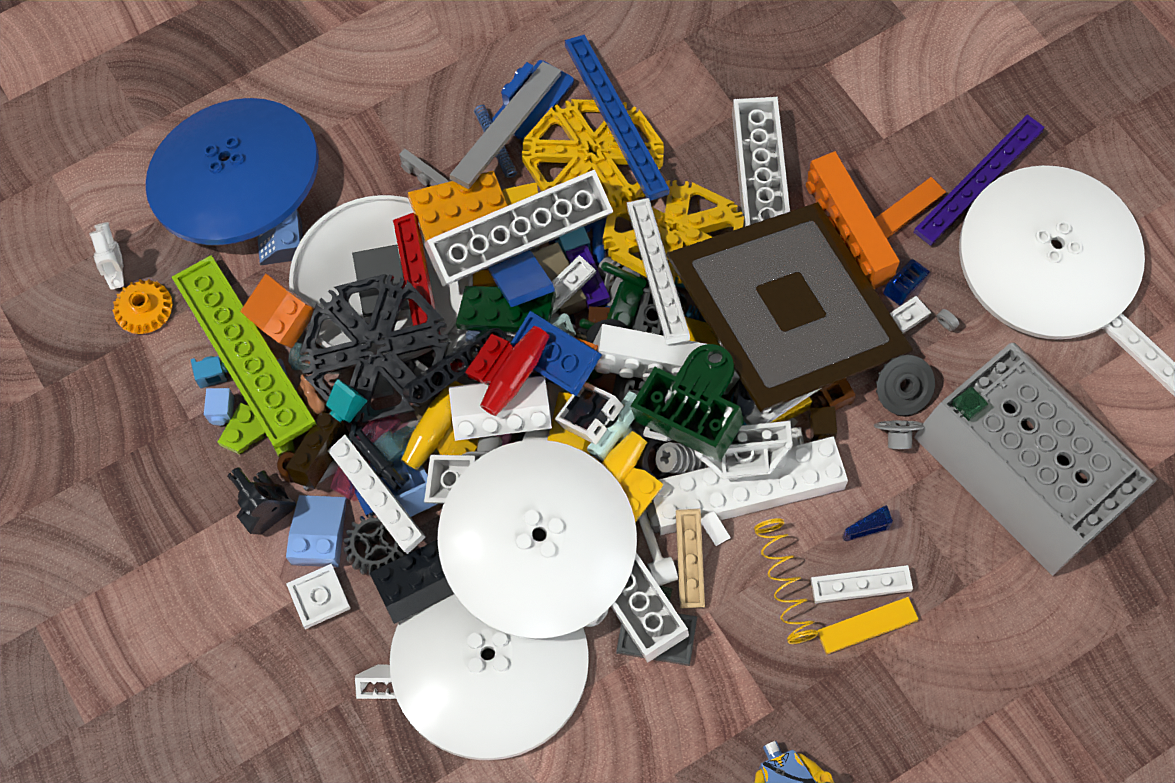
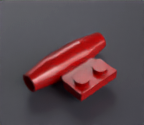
M533 326L514 347L509 341L493 334L490 335L465 372L470 378L485 385L489 384L480 404L483 410L493 416H497L517 395L537 365L547 344L549 335L544 330Z

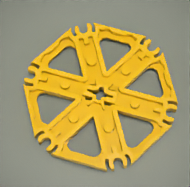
M571 99V103L568 100L565 101V109L560 108L558 104L555 105V111L551 107L524 138L523 150L529 151H522V162L535 182H537L541 191L595 170L612 208H616V204L622 206L621 198L625 197L629 202H632V195L636 199L642 192L639 183L629 184L616 166V164L628 165L605 120L593 132L582 116L584 112H600L594 100ZM623 102L622 104L627 109V103ZM634 106L627 113L635 127H638L647 139L648 143L644 142L660 170L663 166L664 155L658 154H664V143L640 109L636 113V107ZM558 124L563 128L570 140H540V138L550 126ZM589 148L593 152H597V157L592 152L589 153ZM542 162L568 163L552 182H547L537 167Z
M670 180L665 181L669 187L665 213L652 207L666 254L667 252L712 238V236L706 234L708 232L726 227H733V230L742 228L744 223L743 213H737L738 206L734 205L735 202L693 182L691 188H689L688 181H685L684 186H678L677 180L672 182V186H670ZM643 191L636 199L632 195V201H637L639 197H645ZM694 195H700L718 205L715 208L688 215L690 198ZM623 197L621 198L622 206L616 204V208H612L613 212L607 216L603 234L604 249H608V255L612 260L647 277L643 261L631 255L640 252L634 230L624 233H618L614 230L617 217H623L631 222L627 209V202L629 201ZM667 257L674 283L676 277H678V284L682 283Z

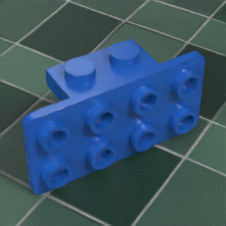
M539 60L535 66L526 62L522 68L517 69L512 81L505 84L502 89L503 106L492 118L493 121L539 65L545 62L544 60ZM561 71V76L513 136L524 142V138L551 107L554 109L555 105L563 98L573 85L574 78Z

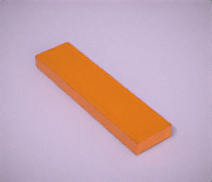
M930 177L877 216L875 220L885 237L889 238L943 198L946 191Z

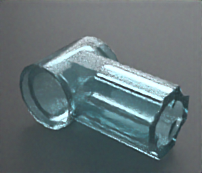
M405 426L394 433L387 431L376 440L374 445L387 460L393 462L404 453L415 427Z

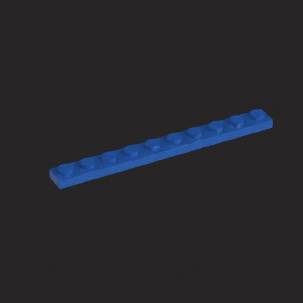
M585 34L565 40V48L646 198H649L651 201L669 195L668 185Z

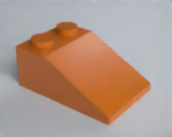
M265 273L240 312L278 343L293 348L311 321L314 307Z

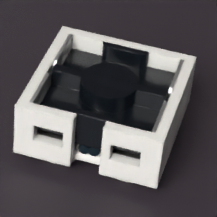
M585 382L577 396L572 394L555 420L565 430L596 445L607 430L605 426L610 420L614 421L624 405L616 396Z

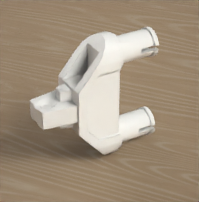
M109 222L97 224L94 226L96 231L89 233L96 251L93 257L101 276L104 275L110 289L121 288L125 283L122 270L124 265L119 244L113 240Z

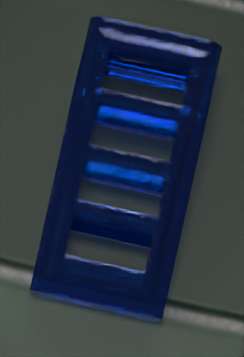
M911 259L888 282L883 293L901 306L929 275L930 271L914 259ZM909 269H911V270L914 271L916 274H918L919 277H917L915 274H913L912 272H910Z
M888 506L879 508L846 528L842 536L843 541L846 542L889 530L893 520Z

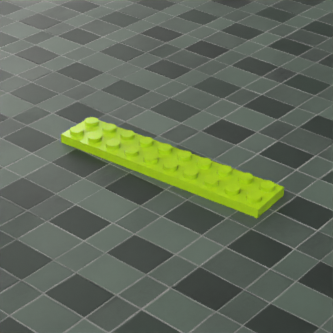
M212 255L172 276L174 283L274 448L281 447L317 425L255 324L240 312L243 305Z

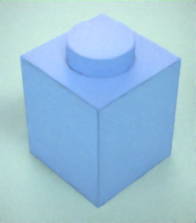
M206 388L204 416L209 423L221 426L229 423L231 420L235 397L230 388Z

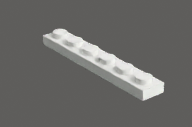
M344 435L327 450L404 552L408 554L426 538L347 435Z

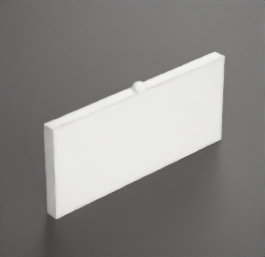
M714 510L701 517V523L706 529V533L709 534L716 546L731 538Z

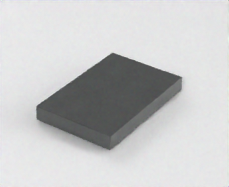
M397 244L352 252L357 281L382 274L389 276L390 274L394 276L393 285H398L400 278H404ZM378 289L359 292L363 317L372 316L379 295ZM408 299L404 300L400 311L409 309Z
M677 613L688 628L689 636L653 660L690 666L697 616ZM621 623L616 654L644 658Z

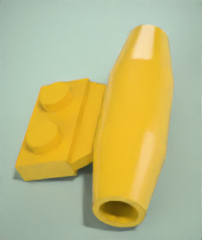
M456 380L445 387L431 402L409 439L401 461L415 470L420 468L435 449H437L440 455H462L466 452H474L478 446L479 438L455 441L449 387L462 386Z
M631 431L608 453L601 464L612 473L624 490L636 523L664 484L645 470L634 468L647 442L640 435Z

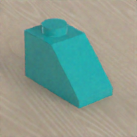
M338 379L333 386L326 406L331 409L329 414L339 422L345 420L350 423L368 400L351 386Z

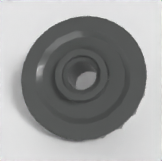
M900 355L897 358H892L888 364H884L883 370L878 372L879 378L876 381L878 400L891 413L903 416L911 415L923 409L931 400L935 389V377L931 367L923 359L913 355ZM906 379L905 386L900 389L901 382Z

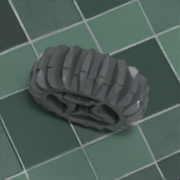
M369 513V519L367 520L360 516L361 523L359 525L356 522H352L354 530H347L346 533L349 538H345L343 541L347 545L343 549L344 553L348 554L346 557L349 563L353 562L352 567L354 570L360 568L362 575L366 574L368 570L370 573L406 555L402 552L403 550L396 541L394 548L386 542L388 530L378 517L374 518L373 513ZM376 529L372 534H366V532ZM359 541L367 547L365 558L358 554ZM380 541L381 545H375L373 548L372 544H377ZM380 555H387V557L376 561Z

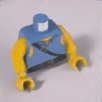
M777 741L763 746L768 760L760 764L759 770L755 773L754 783H834L829 772H824L814 761L802 753H796L794 750L782 754Z

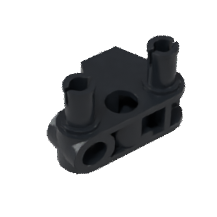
M240 467L231 471L234 475L229 473L227 476L239 490L237 502L241 510L237 514V518L250 534H263L296 507V502L287 495L285 488L282 485L275 484L265 470L256 474L259 478L253 477L254 482H250Z

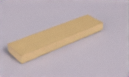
M700 508L676 509L680 608L705 607Z

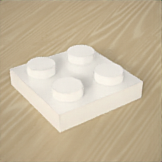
M332 564L286 583L305 629L351 609Z

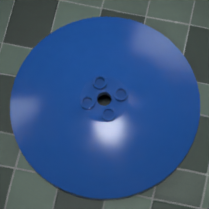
M242 98L211 105L182 121L158 146L150 161L146 175L148 203L158 221L169 232L186 241L205 245H224L254 238L283 222L301 205L308 195L318 170L319 152L317 142L306 121L293 109L281 103L267 99ZM230 156L227 161H222L223 158Z

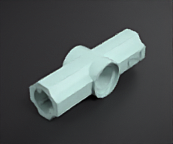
M630 391L621 402L624 407L614 421L610 420L605 426L607 430L596 445L590 443L587 447V451L598 460L603 461L616 443L621 442L631 432L630 424L635 418L630 406L637 396L635 393Z

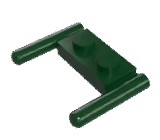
M603 262L601 265L603 271L623 279L619 284L607 319L620 320L630 328L643 294L642 289L646 286L647 281L608 262ZM581 319L579 323L580 327L589 330L595 324L587 319Z

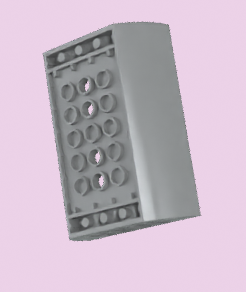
M1016 343L1008 344L945 398L922 424L925 428L918 430L914 437L1052 576L1145 493L1158 479ZM1003 405H1013L1016 412L1012 414L1007 413L1003 409ZM1029 421L1033 425V430H1024L1021 422ZM1063 455L1067 457L1069 465H1060L1057 461V456ZM1083 473L1087 477V483H1079L1075 478V474Z

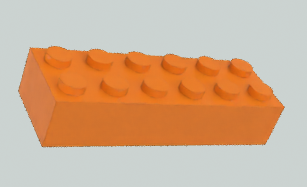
M836 151L812 160L806 182L807 191L809 194L814 195L816 203L820 204L873 288L876 289L893 282L900 261Z

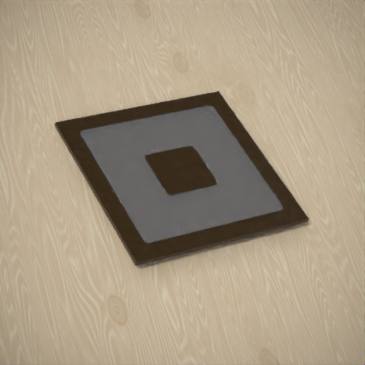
M818 202L667 252L666 254L718 343L731 354L735 371L760 412L913 351L911 345Z

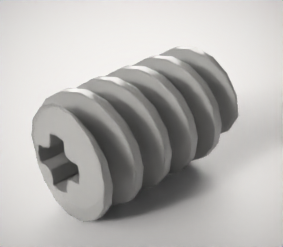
M664 443L656 454V465L661 472L684 474L707 467L695 455L693 449L683 444Z

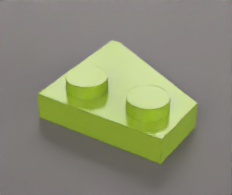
M240 403L217 443L240 455L251 444L257 443L264 438L265 432L251 408Z

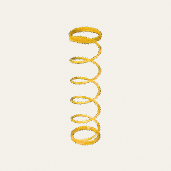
M773 518L758 523L754 530L755 534L760 537L775 538L763 547L761 554L768 559H782L769 569L767 576L773 580L789 581L776 590L774 598L781 602H797L787 608L780 616V619L787 624H805L794 630L787 638V643L789 644L802 643L817 637V630L811 629L796 632L813 624L815 621L789 622L783 619V615L788 610L808 599L781 600L776 597L779 590L801 579V577L773 578L770 576V571L775 566L793 558L794 555L769 557L763 553L769 544L788 536V534L777 536L758 534L772 532L784 525L783 519ZM779 523L772 527L759 529L768 524Z

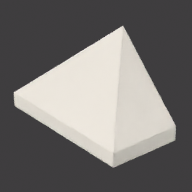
M378 664L355 676L356 699H396L395 693H391L389 689L386 692H377L376 688L373 692H362L369 682H372V684L385 682L386 685L391 682L390 665Z

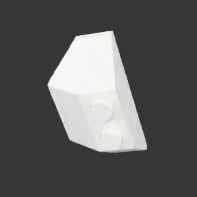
M783 421L741 426L721 462L695 451V455L722 479L771 474L793 445L791 422Z

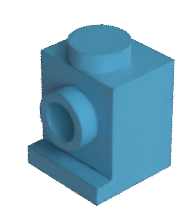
M219 356L205 357L202 361L198 362L195 358L190 359L194 378L200 389L227 381L226 373L228 370Z

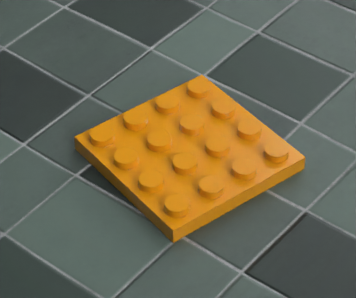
M494 171L482 173L470 189L450 181L408 192V199L413 212L417 216L424 242L507 207Z

